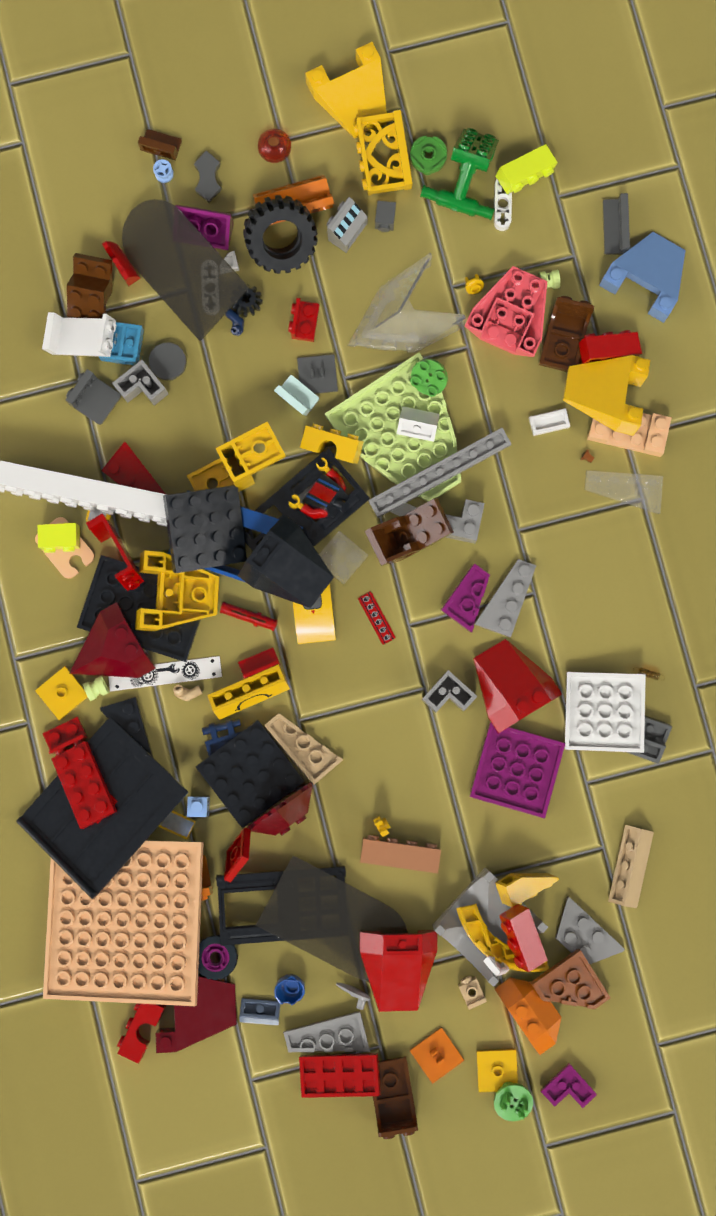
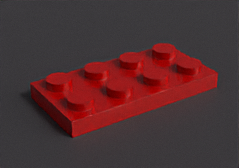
M87 741L51 758L80 829H85L117 812Z
M378 1053L301 1055L299 1057L301 1098L381 1095Z

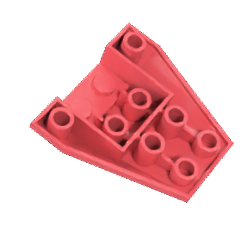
M513 266L474 306L465 327L480 340L514 355L534 357L542 340L548 281Z

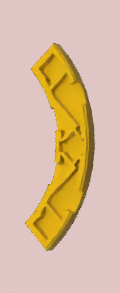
M477 903L456 908L465 932L484 955L495 957L494 960L500 964L504 962L509 969L527 972L515 965L513 960L515 957L509 946L487 929L479 913ZM546 961L531 972L547 971L549 969L548 962Z

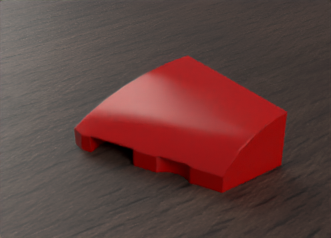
M110 241L102 243L128 286L141 279L118 244Z

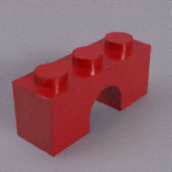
M136 1003L134 1010L137 1012L134 1018L130 1017L125 1028L128 1031L125 1036H121L117 1047L120 1048L117 1054L139 1064L150 1041L140 1035V1025L147 1023L156 1027L167 1005Z

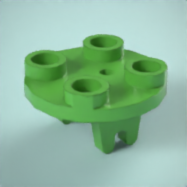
M422 359L412 368L410 382L421 393L434 397L447 386L448 374L440 362L434 359Z
M512 1082L504 1083L495 1093L493 1100L497 1114L508 1121L524 1120L533 1107L531 1091L521 1084Z

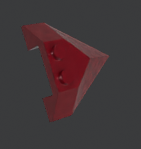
M116 602L100 611L69 674L140 678L156 669L147 652H144L127 623L125 614Z
M310 782L246 828L250 829L251 832L274 836L279 833L281 836L291 830L289 826L294 822L298 825L307 818L305 815L309 811L313 784Z

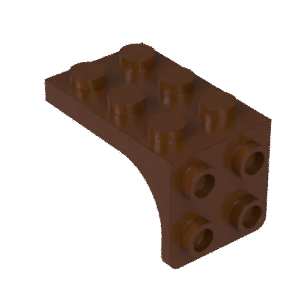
M568 296L557 297L548 325L539 362L540 366L568 372L569 366L578 365L581 355L579 342L585 338L584 336L586 335L595 306L591 305L588 301H574Z
M404 1056L379 1061L381 1095L373 1096L378 1137L392 1139L397 1134H403V1136L413 1135L415 1131H418V1123L407 1058Z

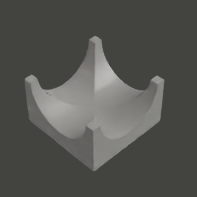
M485 867L433 923V928L435 932L453 945L494 987L499 982L500 976L496 977L485 964L484 960L487 956L468 937L456 908L477 903L479 913L487 929L495 937L507 944L508 939L506 933L501 928L502 922L499 915L511 907L502 903L495 884L498 879ZM530 910L538 934L544 933L548 926Z

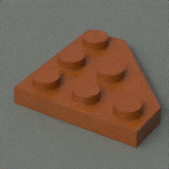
M579 948L530 982L542 1001H553L565 1005L596 1009L610 999L609 994Z

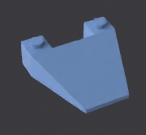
M652 232L612 262L599 286L615 295L626 277L658 295L648 314L664 323L678 301L686 250Z

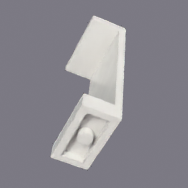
M48 312L42 349L52 355L110 357L111 350L113 349L116 320L107 314H103L102 319L63 318L56 313Z

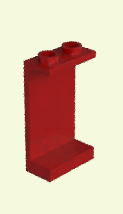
M102 513L86 522L89 530L101 543L112 537L127 564V568L114 575L127 591L139 587L144 580L109 520Z

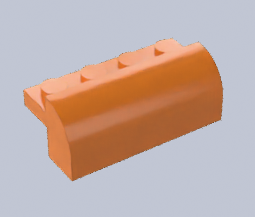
M325 175L253 194L255 204L258 202L264 203V198L270 197L271 200L275 199V195H281L282 199L290 196L293 201L298 200L302 203L303 207L306 206L310 214L334 208L333 197L330 194ZM285 220L276 221V222L272 223L271 225L276 224V223H280V222H284Z

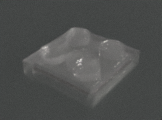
M340 531L319 554L332 575L343 585L368 557L366 552Z

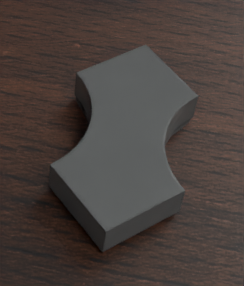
M205 151L194 163L200 175L195 191L210 203L221 191V187L216 182V173L220 167V162L209 152Z

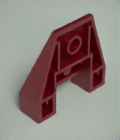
M198 974L197 1005H174L175 1027L159 1028L156 1031V1053L178 1052L237 1025L235 984L220 979H207L204 975Z

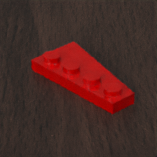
M126 442L120 446L101 470L119 485L166 494Z

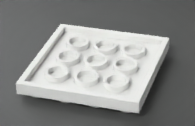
M567 672L565 750L644 753L646 674Z

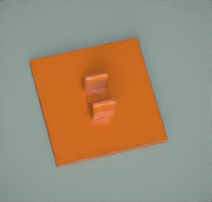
M442 1027L410 1050L432 1084L465 1061Z

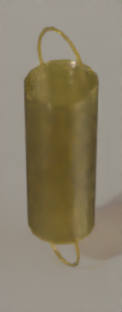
M640 668L638 674H646V677L658 680L660 677V673Z

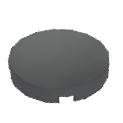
M173 343L157 345L149 356L151 371L156 377L165 381L174 380L182 375L187 365L183 350Z

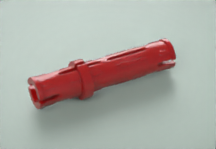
M223 602L220 608V613L252 623L255 627L260 626L275 631L278 620L264 616L261 612L255 613ZM232 610L246 614L247 616L232 612ZM251 617H255V618L264 620V621H266V622L264 623V622H261V621L252 619Z

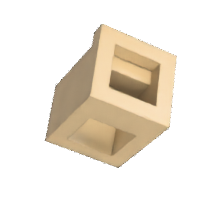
M467 976L460 980L461 983L458 986L469 1010L487 1002L476 976L473 978ZM474 989L475 994L469 995L468 991Z

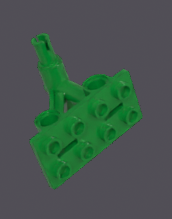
M473 128L464 129L453 147L451 161L460 163L459 169L461 170L454 192L440 189L439 191L424 185L420 197L435 201L438 206H443L471 217L478 215L491 220L495 208L481 205L478 200L466 196L472 176L476 173V170L479 169L487 172L499 140L495 139L496 137L491 134H479Z

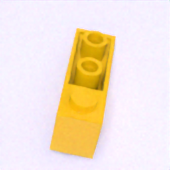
M510 873L495 882L502 903L513 907L516 904L522 905V902L537 896L544 889L550 888L559 878L548 873Z

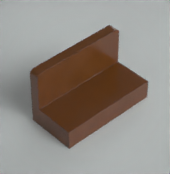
M147 129L145 136H140L138 140L141 151L175 161L182 143L181 138Z

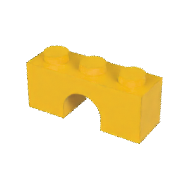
M314 423L312 426H305L300 448L322 453L325 445L332 441L337 448L336 459L358 464L364 441L358 440L359 436L349 433L347 436L340 435L341 431L330 428V431L323 430L324 426Z

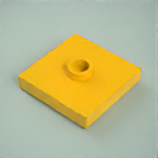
M66 666L35 690L58 720L64 718L88 698L82 685L73 674H69L70 670Z
M516 1049L476 1050L478 1092H497L506 1082L518 1084Z

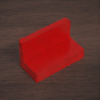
M273 647L238 662L244 679L278 664L279 666L281 665Z

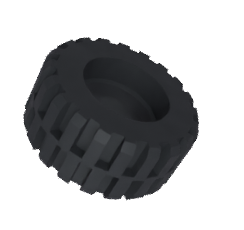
M275 195V199L272 200L270 197L264 198V203L258 202L255 204V210L250 209L248 212L249 218L245 219L243 236L249 255L259 267L263 266L264 270L268 272L271 269L277 274H280L282 270H285V273H290L293 268L298 270L301 268L300 264L303 262L306 264L309 261L308 256H313L315 252L314 246L318 242L315 222L306 206L303 207L302 203L298 200L293 201L290 196H286L285 199H282L281 195ZM285 220L296 225L298 230L297 236L290 245L284 248H272L264 243L263 234L272 223Z

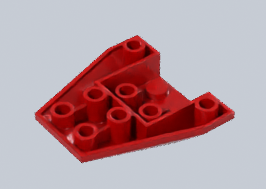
M418 930V933L381 934L379 931H360L359 952L378 1011H418L437 953V932L434 930Z

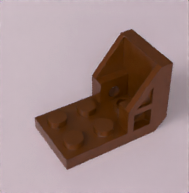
M434 498L404 516L395 517L367 529L365 533L381 566L404 560L454 533L438 498Z

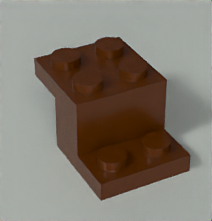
M75 253L73 256V275L67 283V317L102 319L103 314H106V303L112 294V260Z

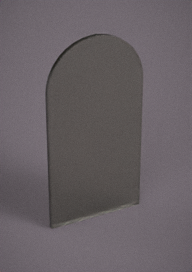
M156 199L142 202L131 210L126 218L122 231V244L126 257L197 339L201 341L249 289L248 285L181 210L170 202Z
M292 855L285 871H283L276 888L256 923V926L362 980H368L359 952L360 931H379L381 934L408 933L404 920L393 908Z

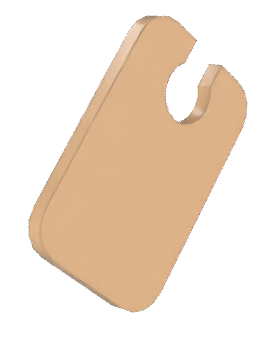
M58 517L50 524H63L69 522L63 517ZM37 534L36 537H35V541H36L37 545H38V534ZM81 537L80 548L75 549L74 552H63V549H59L55 553H45L62 576L68 579L75 577L79 573L76 568L70 565V559L73 556H80L86 567L95 558L93 551Z

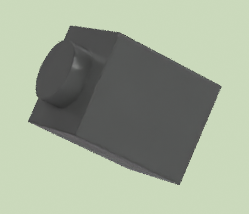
M377 200L375 229L381 232L394 230L396 202Z

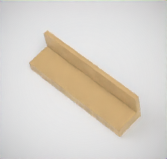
M625 825L608 902L637 908L653 839V831Z

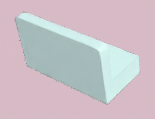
M292 375L288 377L282 386L278 385L274 390L305 416L320 399Z

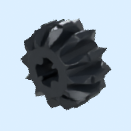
M246 284L245 289L239 285L240 291L234 290V296L231 297V302H233L232 308L237 309L238 315L244 312V317H247L248 313L251 312V315L254 316V310L260 311L259 305L263 304V300L260 299L262 296L261 292H256L257 288L255 286L250 289L249 284ZM248 298L250 302L246 303L244 299Z

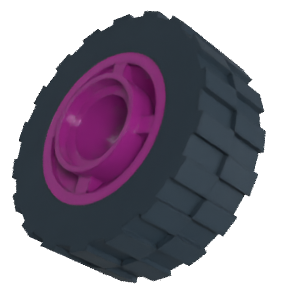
M212 935L203 939L199 943L198 970L200 974L204 975L207 979L213 980L223 979L231 974L238 960L235 945L221 946L220 935ZM213 952L221 954L220 962L215 963L212 961L211 954Z

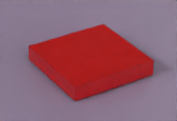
M243 828L226 851L224 880L231 883L249 860L251 830L248 828Z

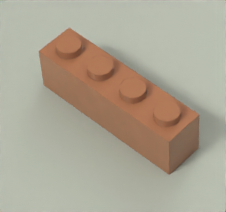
M368 835L367 838H363L360 863L438 873L441 849L437 848V844L426 843L425 846H419L417 841L406 840V844L398 843L399 839L387 838V841L379 840V836Z

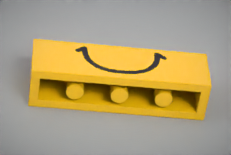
M278 664L207 696L213 712L220 720L290 690L284 672Z

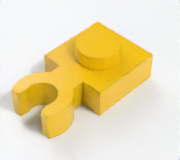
M380 815L374 818V824L381 836L388 835L389 831L387 829L391 827L386 818L381 819Z

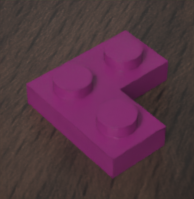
M570 1063L540 1090L554 1107L570 1094L584 1108L597 1095Z

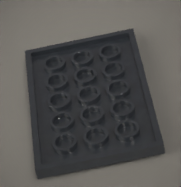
M101 555L77 628L90 632L100 611L117 602L143 649L187 663L201 619L158 631L135 630L137 610L140 608L156 610L158 574L140 573L144 582L136 589L127 591L114 576L127 568V564Z

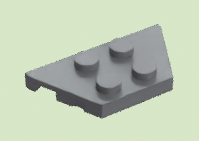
M569 896L566 898V904L555 938L571 953L579 948L588 963L592 964L625 950Z

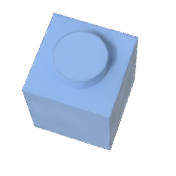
M189 796L187 800V817H208L210 797Z

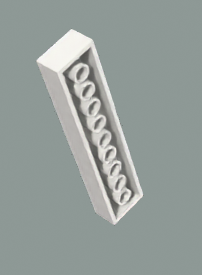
M0 461V492L2 493L6 490L16 496L24 494L32 499L40 500L43 498L55 504H58L60 501L67 506L76 508L79 505L89 511H95V508H97L104 514L113 515V512L123 518L131 519L134 516L139 518V521L150 523V520L157 522L158 525L167 526L163 495L167 494Z

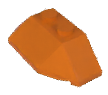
M509 977L494 988L539 1055L556 1044L562 1017L551 1001L547 1002L540 999L530 981Z

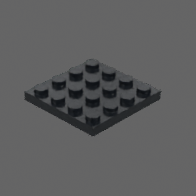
M232 485L163 495L173 573L246 562L247 555L238 487Z
M256 720L196 766L197 770L242 829L305 782L259 720Z

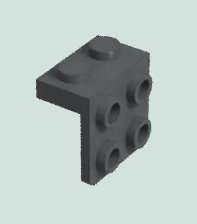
M87 369L85 373L83 372L79 375L76 386L68 391L66 401L77 411L101 425L120 400L121 395Z

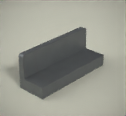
M621 193L618 199L603 200L605 255H622L630 249L628 193Z

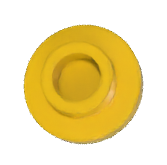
M475 274V278L471 280L465 277L467 293L477 294L484 288V283L479 278V275Z

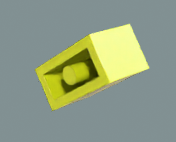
M77 523L37 525L38 548L44 550V553H55L59 549H63V552H74L75 549L80 548V526Z

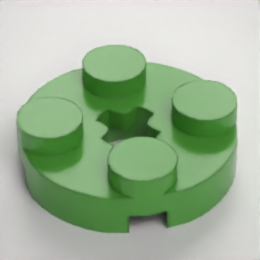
M422 136L412 144L410 152L413 167L424 175H430L441 170L447 160V148L444 142L435 136ZM425 152H433L432 158H426Z

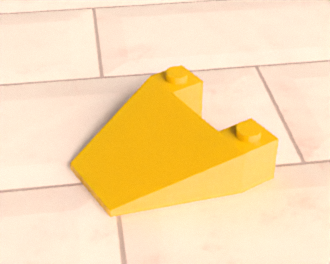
M373 42L356 49V61L359 68L330 81L322 65L305 73L306 84L313 98L354 139L358 137V135L354 134L353 124H356V117L387 113L381 58ZM383 122V123H379V124H380V126H383V125L387 124L388 122ZM367 125L364 128V133L370 132L369 129L374 130L377 128L374 125Z
M630 355L569 366L563 401L616 432L634 436L641 426L643 408L625 404L628 384L638 387L642 386L649 374L650 360Z
M146 550L140 553L139 573L158 574L156 610L140 608L136 611L135 630L158 631L217 615L219 576L203 569L173 573L171 555L164 552Z

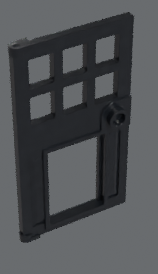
M327 447L254 511L264 514L275 505L282 513L278 519L285 514L299 526H302L304 533L315 547L370 500V497L335 458L331 449ZM321 458H325L328 462V467L332 468L335 465L355 490L348 495L349 509L346 512L339 510L335 517L326 516L315 522L311 517L302 513L299 508H290L289 501L296 504L297 501L292 499V495L299 496L318 480L322 473H326L325 471H320L316 466V463L320 467L325 466V462L321 460ZM243 527L245 543L254 551L258 546L257 543L266 534L260 533L256 538L252 539L245 531L246 527Z
M345 866L237 874L231 883L224 880V875H216L220 945L348 936ZM336 875L337 889L320 890L319 877ZM314 877L315 891L298 892L297 878ZM277 890L278 923L226 927L224 893ZM337 895L338 908L321 909V896ZM315 896L316 910L299 911V897ZM322 915H339L338 928L322 929ZM316 916L317 929L300 930L299 917Z

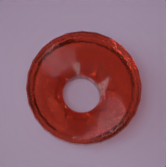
M280 129L265 131L258 141L260 156L270 163L284 161L291 152V141L288 135ZM276 137L279 139V144L271 146L268 143L269 139Z

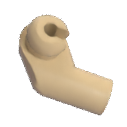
M178 684L173 688L174 695L184 701H190L203 694L199 685L192 689H187Z

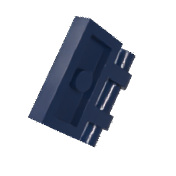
M231 718L226 719V722L218 724L211 723L209 726L202 728L203 735L211 734L212 739L205 741L208 756L241 733H235L234 727L241 726L239 718L234 720ZM228 729L229 735L218 737V731Z

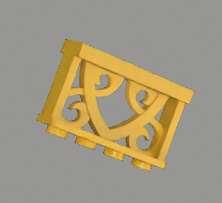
M401 110L373 116L356 117V124H353L354 134L358 135L359 142H356L357 153H361L362 160L359 161L360 172H364L365 179H362L363 190H367L369 196L384 192L412 189V177ZM393 121L392 124L386 126L383 129L379 124L383 122ZM367 125H374L379 132L376 134L374 130L369 129L371 135L366 136L364 128ZM387 135L388 139L392 136L395 138V141L389 143L385 136ZM381 140L388 148L398 149V153L389 158L387 167L380 164L372 156L373 150ZM364 141H365V142H369V145H368L366 151H365ZM393 161H397L399 163L398 167H395L393 165V169H390L391 163ZM368 163L373 167V169H371L370 171L368 169ZM382 174L386 175V179L381 185H375L371 180L373 175H378L377 181L382 178ZM389 177L403 179V182L388 184Z

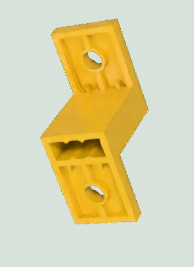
M267 421L217 447L216 450L220 458L188 474L187 477L194 491L210 489L207 483L209 480L215 479L218 481L216 488L235 485V487H238V492L255 484L252 474L285 458L286 455ZM256 444H264L265 450L262 453L255 452L254 447Z

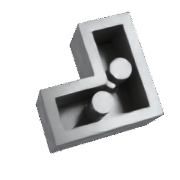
M143 360L139 361L112 383L127 403L141 392L146 395L153 405H156L168 395L166 388Z
M466 499L461 518L446 515L454 533L446 536V538L475 544L485 503Z
M448 670L422 698V701L435 713L448 699L462 711H465L477 695Z

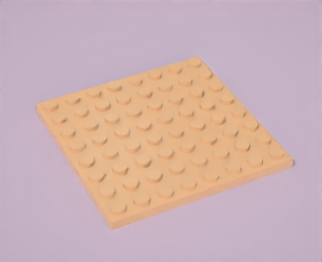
M145 841L95 899H91L51 858L43 999L196 1006L204 842Z

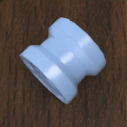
M161 159L155 162L153 171L156 179L161 183L171 181L174 173L169 161Z

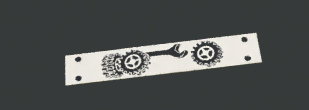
M220 656L187 660V663L178 661L155 664L156 669L140 678L108 676L110 691L218 678L222 677Z

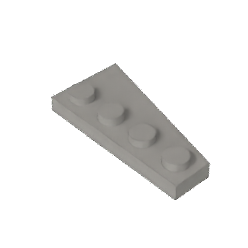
M518 559L474 625L511 637L536 565Z

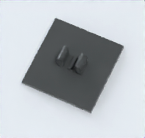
M334 354L297 358L299 381L314 394L338 392Z

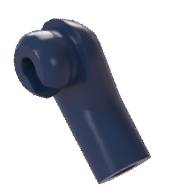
M229 309L225 316L232 321L231 333L235 336H240L244 331V320L234 310Z

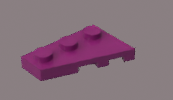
M476 564L471 566L441 608L443 613L471 633L473 632L475 619L478 615L479 606L490 574Z

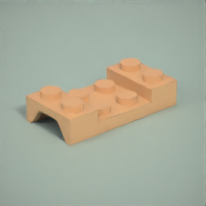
M643 413L641 426L634 436L616 432L593 418L587 440L661 457L664 454L672 417L655 413L652 415Z

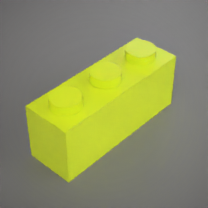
M545 144L501 166L495 177L506 194L511 192L517 193L525 185H532L539 178L550 176L558 162Z

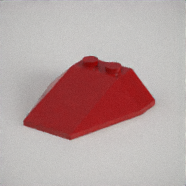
M506 639L473 658L487 716L498 734L563 695L552 677Z

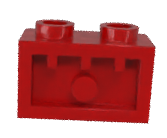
M296 298V303H292L291 314H294L293 321L289 322L288 328L292 339L314 342L320 304L301 301V298Z
M75 717L42 733L50 749L48 751L49 754H56V756L65 752L66 748L72 745L74 747L88 738L79 717Z

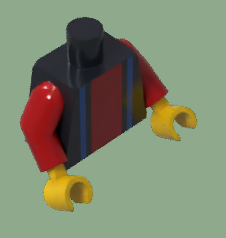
M321 458L325 462V466L320 467L317 463L316 466L320 471H325L326 475L322 473L304 497L302 503H300V498L297 495H292V499L297 501L296 504L289 501L290 508H299L302 513L312 519L325 518L326 516L333 518L339 510L346 512L349 509L344 480L333 468L330 469L328 467V462L325 458Z

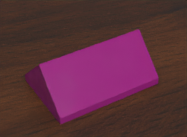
M175 205L174 241L229 250L234 225L231 214Z

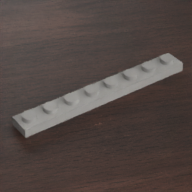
M500 428L368 500L377 518L511 446V442L503 428Z

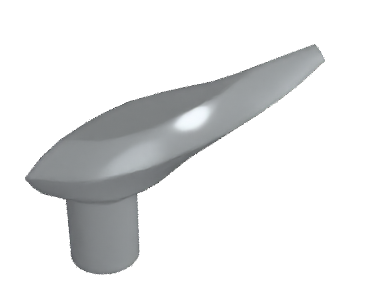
M336 983L339 988L348 992L352 997L358 998L357 1009L364 1010L366 1001L371 1000L365 992L344 983Z

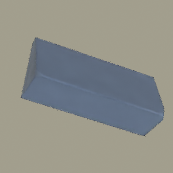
M241 999L239 1015L241 1023L279 1025L280 1003L278 1001Z

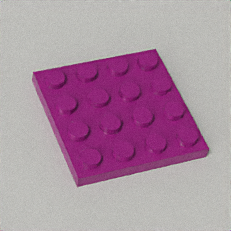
M490 722L469 797L545 819L565 743L510 727L498 734Z

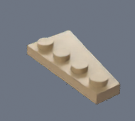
M279 713L264 725L265 729L313 785L343 761L342 758L335 755L327 747L321 745L313 737L303 732Z

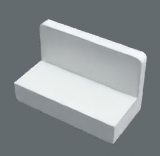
M402 407L397 434L434 442L439 414Z

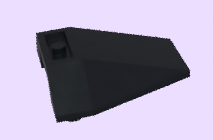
M285 514L267 532L246 560L238 577L255 589L309 608L314 605L334 578L302 528Z

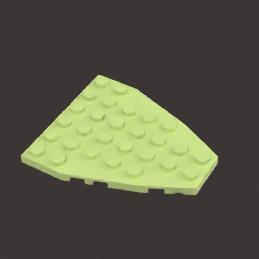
M420 353L415 354L325 413L332 427L341 431L340 435L347 436L349 433L359 436L358 440L364 441L360 458L396 485L457 452L456 438L443 393L441 392L434 397H430L418 391L410 382L412 368L418 361L423 359ZM402 407L439 414L434 442L397 434ZM461 474L450 478L418 497L426 502L440 497L461 483Z

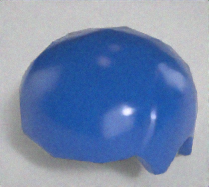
M293 974L281 977L275 985V998L281 1005L284 1003L294 1005L305 994L304 982L297 975Z

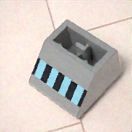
M350 197L345 202H341L337 209L338 213L335 217L331 216L326 225L328 241L346 253L368 224V216Z

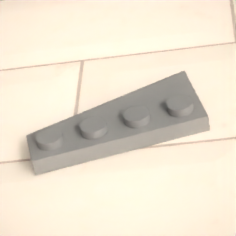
M360 1011L283 1032L288 1052H370Z

